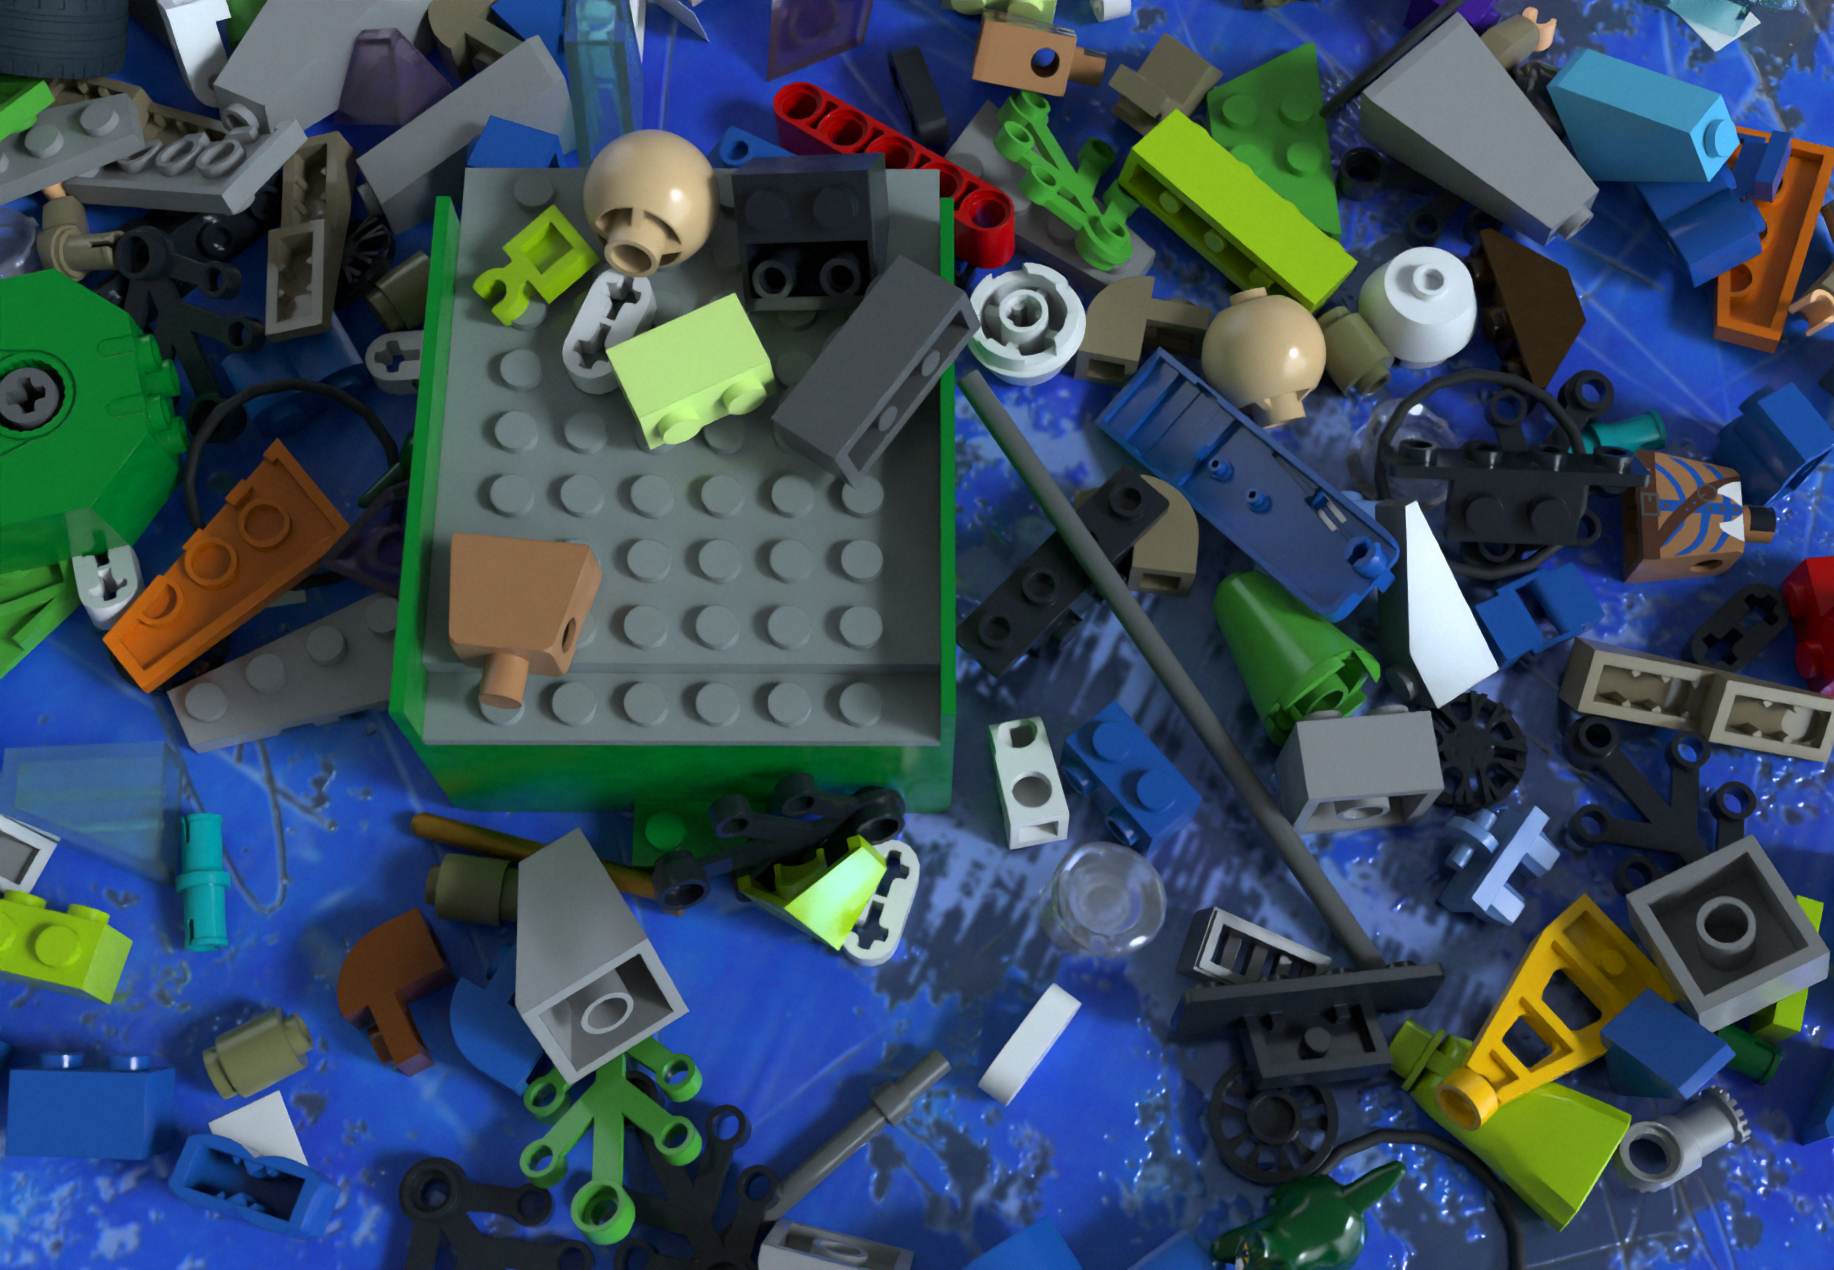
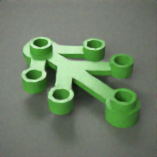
M1022 89L1020 93H1012L997 112V118L1002 128L993 138V144L997 151L1005 158L1017 162L1028 170L1019 181L1022 193L1029 200L1044 206L1079 232L1074 240V244L1078 253L1090 265L1103 271H1110L1115 265L1126 263L1132 256L1133 249L1129 241V231L1124 225L1126 219L1132 216L1141 203L1117 183L1118 178L1115 179L1102 196L1103 202L1106 205L1103 214H1101L1092 199L1099 178L1105 175L1117 159L1114 150L1103 140L1097 137H1089L1076 154L1079 164L1075 171L1047 126L1049 122L1047 114L1050 112L1048 101L1040 93ZM1034 144L1041 153L1042 157L1031 150Z
M651 1036L596 1069V1081L571 1108V1097L567 1091L575 1083L569 1086L556 1066L546 1076L534 1080L524 1093V1105L537 1122L544 1125L556 1123L542 1139L535 1140L527 1145L520 1156L519 1164L521 1171L538 1188L553 1187L564 1178L568 1169L567 1153L594 1125L592 1181L585 1184L575 1194L571 1203L570 1213L576 1227L590 1242L606 1245L622 1240L631 1230L635 1219L634 1203L622 1188L624 1116L654 1139L657 1150L665 1161L671 1165L683 1166L692 1162L702 1148V1138L688 1118L672 1116L626 1080L627 1054L655 1073L658 1086L671 1101H687L693 1098L700 1090L702 1075L694 1061L686 1054L672 1053ZM688 1071L683 1081L677 1084H670V1080L676 1073ZM556 1093L555 1098L549 1105L539 1107L541 1100L545 1096ZM687 1133V1138L682 1145L676 1148H669V1144L675 1136ZM553 1156L552 1161L545 1169L535 1171L536 1165L541 1159ZM617 1210L609 1221L599 1225L605 1213Z

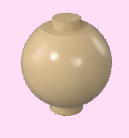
M645 129L624 134L611 141L599 152L586 175L583 189V206L593 235L605 248L604 256L607 262L614 269L625 275L648 277L654 274L657 268L673 266L689 259L704 246L713 233L718 220L720 190L712 166L696 146L671 132Z
M1265 287L1246 290L1230 296L1231 307L1218 313L1211 322L1203 341L1202 366L1209 386L1241 412L1254 415L1256 424L1263 430L1305 418L1302 400L1317 387L1326 363V344L1318 322L1297 301L1283 295L1267 296Z

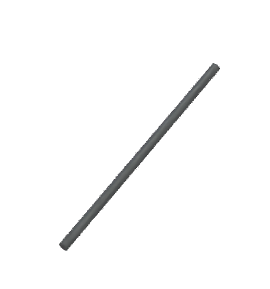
M978 369L966 374L957 382V386L1359 971H1367L1386 967L1387 963Z

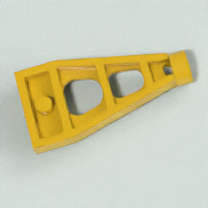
M1584 893L1531 941L1460 1066L1436 1086V1101L1442 1112L1454 1124L1465 1130L1475 1131L1499 1107L1604 1056L1608 1050L1602 1045L1599 1031L1647 988L1672 1005L1677 999L1658 968ZM1562 970L1602 1012L1601 1018L1597 1022L1580 1030L1572 1031L1542 1001L1543 990L1554 971ZM1520 1016L1552 1050L1550 1055L1530 1068H1526L1502 1042L1503 1036Z

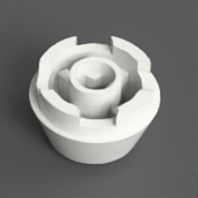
M1417 247L1404 251L1377 268L1367 278L1359 295V314L1394 357L1401 359L1399 366L1404 368L1425 369L1444 363L1449 357L1458 353L1469 343L1477 327L1478 307L1471 275L1457 257L1438 248Z
M1022 263L1023 270L1006 272L992 279L991 273L977 285L972 293L970 302L981 323V327L967 345L977 360L1001 380L1018 386H1032L1053 378L1076 353L1085 334L1086 317L1079 297L1068 285V281L1064 276L1044 265Z

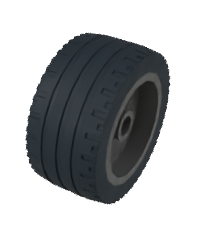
M0 0V72L51 79H89L106 77L107 75L110 76L120 72L124 66L127 50L128 0Z

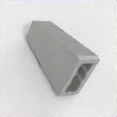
M538 34L525 40L356 159L365 181L364 184L356 187L357 192L368 213L376 218L383 215L394 236L433 218L435 215L436 196H450L454 207L462 204L467 148L474 136H481L490 115L558 135L563 155L582 147L565 77Z

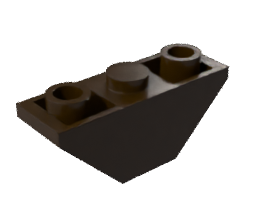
M1492 228L1479 230L1468 256L1464 258L1463 264L1471 275L1474 291H1476L1482 308L1481 327L1483 335L1488 343H1494L1500 360L1499 372L1516 374L1545 391L1586 323V318L1568 269ZM1501 385L1503 390L1512 389L1519 392L1527 403L1526 415L1531 414L1538 401L1511 386Z

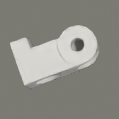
M156 0L184 82L199 101L207 106L217 108L218 103L213 83L230 59L225 53L216 25V21L231 18L226 0Z
M1038 715L988 725L990 753L997 777L996 786L1003 811L1004 828L1009 849H1018L1067 839L1070 813L1041 717Z

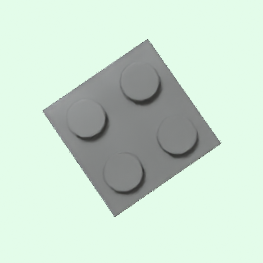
M1404 705L1378 707L1369 711L1368 716L1343 718L1342 713L1335 710L1310 713L1304 716L1302 721L1295 723L1275 761L1282 811L1298 835L1415 826L1444 790L1431 711L1409 712L1408 707Z
M1753 834L1626 895L1629 922L1686 1015L1712 1033L1828 978L1830 950Z

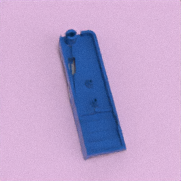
M1158 347L1094 420V423L1158 479L1176 488L1187 499L1194 510L1321 619L1334 623L1343 620L1375 585L1384 593L1397 579L1390 569L1399 558L1400 548L1398 542L1386 528L1162 347Z

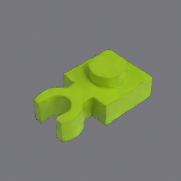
M553 204L502 247L512 261L504 268H493L482 273L476 279L472 288L487 303L495 299L501 292L507 291L504 299L496 304L491 311L505 326L512 325V320L524 313L528 307L529 298L538 292L550 304L601 259Z

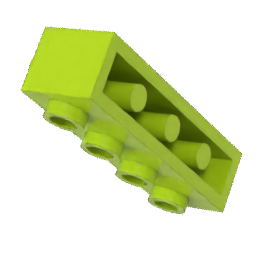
M1177 108L1131 148L1117 180L1120 186L1241 290L1246 291L1265 287L1267 296L1283 295L1303 305L1313 316L1339 292L1358 263L1344 250L1339 242L1324 234L1304 217L1293 203L1278 195L1258 178L1247 164L1237 160L1212 139L1202 126L1192 122Z
M6 889L3 899H0V980L110 1005L133 943L131 939L108 925L110 915L78 904H70L66 914L44 909L47 903L46 900L29 893Z

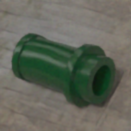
M1732 1024L1713 1032V1034L1725 1041L1736 1054L1725 1067L1751 1079L1759 1086L1766 1085L1772 1079L1782 1057L1779 1055L1782 1052L1780 1046L1774 1043L1770 1044Z

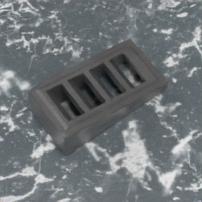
M1214 906L1198 910L1195 913L1176 966V972L1201 983L1218 981L1228 986L1254 983L1259 980L1267 953L1275 955L1269 975L1283 974L1288 976L1293 961L1302 965L1298 978L1319 976L1323 972L1328 971L1332 958ZM1223 935L1215 961L1213 963L1211 962V959L1216 944L1218 942L1219 936ZM1244 943L1249 945L1241 972L1238 974L1233 972L1232 969L1240 945Z

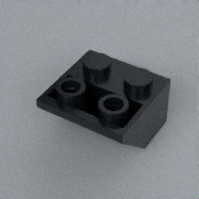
M884 152L750 158L731 175L746 312L857 309L864 300L869 284L877 275L884 273L886 269L890 217Z

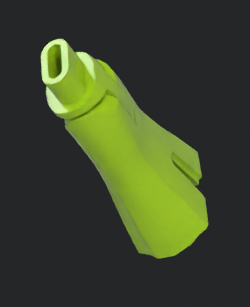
M1408 1017L1388 1047L1393 1060L1390 1069L1405 1079L1401 1088L1406 1092L1411 1090L1410 1096L1432 1119L1473 1151L1557 1232H1561L1586 1200L1627 1132L1632 1115L1555 1081H1551L1499 1107L1477 1130H1465L1454 1124L1442 1112L1435 1098V1088L1460 1066L1473 1041L1448 1032L1441 1043L1446 1030L1439 1027L1436 1033L1433 1034Z

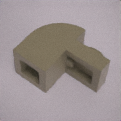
M432 0L429 4L428 18L443 64L448 72L461 83L474 68L480 73L523 43L496 27L491 6L499 0Z
M1164 32L1138 72L1120 64L1108 82V85L1122 94L1111 112L1145 137L1176 108L1191 119L1204 103L1206 92L1215 87L1224 73L1183 43Z
M1133 276L1108 285L1096 295L1086 312L1085 334L1078 349L1074 379L1123 388L1137 373L1141 348L1156 351L1160 346L1170 354L1200 359L1203 341L1208 330L1211 309L1196 306L1185 299L1172 298L1161 300L1151 298L1155 281L1153 276Z
M1141 474L1140 476L1169 500L1170 505L1168 512L1130 549L1127 587L1130 591L1189 597L1197 566L1199 528L1196 515L1187 499L1172 485L1158 478ZM1100 487L1092 488L1089 491L1076 490L1073 503L1075 512Z

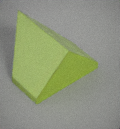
M858 834L847 838L849 851L828 868L823 848L817 849V857L806 864L784 866L779 863L773 865L776 877V890L773 892L751 875L738 878L737 881L739 891L766 912L839 951L882 879L887 867L885 857Z

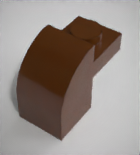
M418 907L379 925L365 934L348 953L342 965L337 985V998L342 1017L358 1030L376 1022L377 1025L367 1029L379 1059L384 1066L394 1062L395 1066L409 1077L435 1065L409 1004L457 981L431 922Z

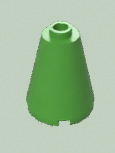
M1237 571L1227 576L1218 585L1215 591L1216 597L1212 603V612L1262 726L1275 745L1283 747L1295 723L1302 721V718L1310 713L1335 710L1341 712L1343 718H1347L1365 702L1367 696L1363 693L1361 687L1369 675L1376 684L1381 676L1380 664L1369 651L1330 622L1321 619L1303 602L1261 571Z

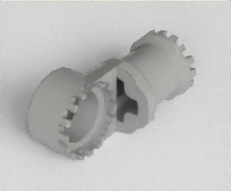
M1713 1084L1701 1091V1099L1680 1112L1674 1115L1664 1112L1649 1121H1642L1631 1125L1612 1155L1614 1162L1612 1167L1614 1171L1618 1172V1178L1622 1182L1625 1181L1630 1189L1636 1188L1640 1193H1645L1646 1191L1654 1193L1700 1168L1704 1156L1728 1142L1738 1145L1747 1141L1750 1138L1749 1134H1751V1131L1745 1125L1747 1124V1119L1740 1117L1744 1114L1742 1109L1734 1111L1733 1107L1737 1104L1735 1099L1729 1100V1093L1722 1091L1719 1086L1716 1087ZM1639 1139L1657 1143L1667 1157L1665 1171L1654 1175L1638 1170L1629 1157L1630 1144Z

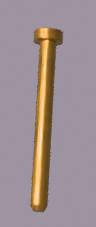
M427 812L415 814L410 824L411 832L418 838L502 860H510L516 864H519V862L547 845ZM599 858L618 891L657 901L651 882L653 872ZM663 909L664 913L677 917H682L686 909L675 911Z

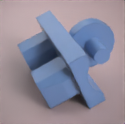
M1536 805L1528 806L1524 813L1500 809L1497 815L1482 808L1473 821L1457 816L1450 818L1443 828V834L1454 848L1445 861L1457 872L1437 900L1451 913L1472 912L1491 926H1510L1513 924L1525 907V898L1506 882L1514 869L1520 872L1526 879H1538L1550 870L1560 855L1559 850L1541 831L1549 817Z

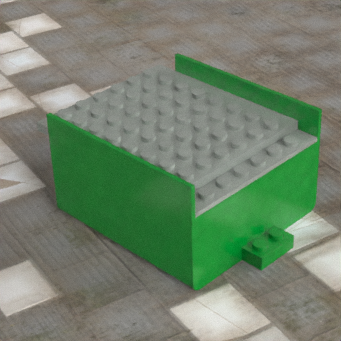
M465 168L461 225L450 196H436L388 710L392 719L452 804L457 808L475 812H634L632 867L651 872L655 870V861L670 851L688 850L693 853L694 858L698 859L755 840L756 838L743 836L733 838L718 837L714 832L708 813L710 805L723 796L741 794L748 798L752 812L763 814L782 813L775 794V786L782 778L798 772L812 774L818 790L851 796L856 791L868 786H881L885 789L896 790L901 793L906 804L905 813H936L949 809L951 807L956 723L955 360L941 375L940 380L855 489L793 450L770 418L778 409L780 399L787 388L793 383L800 381L820 356L828 336L836 328L843 326L856 309L746 312L731 175L738 169L713 168L720 190V211L716 226L704 246L689 259L673 266L657 268L654 274L647 277L657 305L650 330L735 293L770 359L778 393L767 397L758 408L742 415L729 414L703 426L695 436L687 441L678 444L665 443L650 450L620 387L599 395L586 393L577 388L573 383L563 361L562 349L565 339L593 283L600 274L613 268L604 256L605 248L593 235L584 212L583 189L589 168ZM886 169L890 223L885 272L898 255L902 254L954 284V198H940V169ZM554 204L601 260L550 304L538 292L529 298V304L524 313L512 320V325L505 326L493 314L491 309L504 299L507 291L501 292L495 299L487 303L472 286L476 279L485 271L507 266L512 260L502 247ZM628 292L623 300H615L610 297L616 317L624 303H637L632 292ZM605 341L600 351L597 350L594 354L585 352L581 354L587 369H591L596 361H609L604 347ZM453 532L589 544L602 571L599 588L592 607L586 614L575 643L576 650L568 671L559 677L528 674L522 707L502 709L480 702L478 700V693L483 670L465 666L450 646V561ZM762 861L748 866H758ZM731 871L718 876H729Z

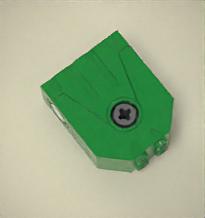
M54 268L0 279V574L59 563V561L69 560L72 557L81 555L85 557L88 555L108 553L109 549L130 545L132 548L181 483L184 474L181 454L188 453L190 445L186 425L181 416H175L173 400L171 398L181 394L177 370L171 359L163 360L153 334L145 335L129 313Z

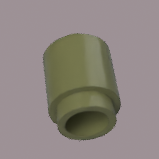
M421 250L388 271L375 283L374 289L363 296L376 319L388 333L399 332L402 329L412 331L425 322L431 258Z
M1342 305L1331 309L1317 320L1326 344L1324 370L1345 396L1349 397L1359 393L1362 398L1368 397L1380 390L1390 380L1392 374L1389 372V369L1394 363L1395 358L1359 313H1350L1346 306Z
M447 853L441 865L433 864L429 870L425 888L426 904L435 905L436 917L441 920L502 927L505 921L517 922L518 868H514L513 862L510 860Z
M276 1006L218 1035L215 1038V1045L204 1050L202 1056L205 1068L214 1087L225 1100L238 1094L248 1098L307 1068L308 1059L306 1052L314 1049V1042L306 1023L299 1013L295 1012L288 1016L281 1007Z

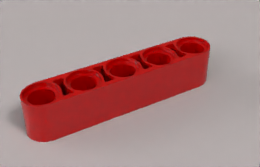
M794 82L778 90L773 98V111L780 148L798 156L884 152L886 169H940V198H954V255L981 269H994L1010 261L1015 253L1014 204L1011 198L1003 191L816 85L808 82Z

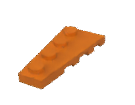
M1735 125L1737 133L1765 137L1766 143L1770 140L1772 133ZM1791 138V154L1773 203L1751 199L1760 211L1766 225V230L1759 233L1762 253L1714 278V339L1772 354L1775 353L1788 315V307L1793 299L1834 168L1833 147ZM1742 143L1738 145L1726 160V164L1731 172L1742 148Z
M278 438L264 452L263 456L265 459L246 481L241 479L224 498L227 503L203 530L198 528L182 547L184 552L163 576L157 575L102 639L146 694H149L359 540L355 531Z

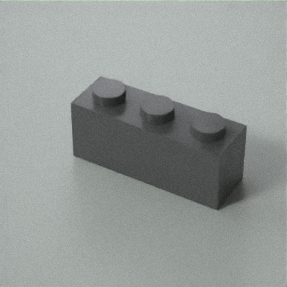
M899 254L886 272L877 275L872 280L865 292L864 300L846 323L836 328L828 336L820 356L802 379L790 385L782 395L778 409L770 419L790 447L855 489L940 380L941 375L954 362L981 327V323L966 291L904 255Z

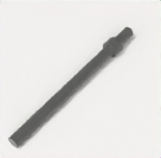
M933 1048L895 1082L890 1078L883 1082L868 1095L871 1101L870 1104L781 1179L783 1185L782 1197L774 1208L766 1211L760 1235L884 1127L890 1124L895 1128L915 1111L912 1103L952 1069L945 1057L936 1048ZM769 1191L766 1192V1193H765L761 1198H759L758 1200H762L764 1197H766V1196L768 1195ZM733 1222L719 1233L724 1245H726ZM695 1254L688 1260L699 1263Z

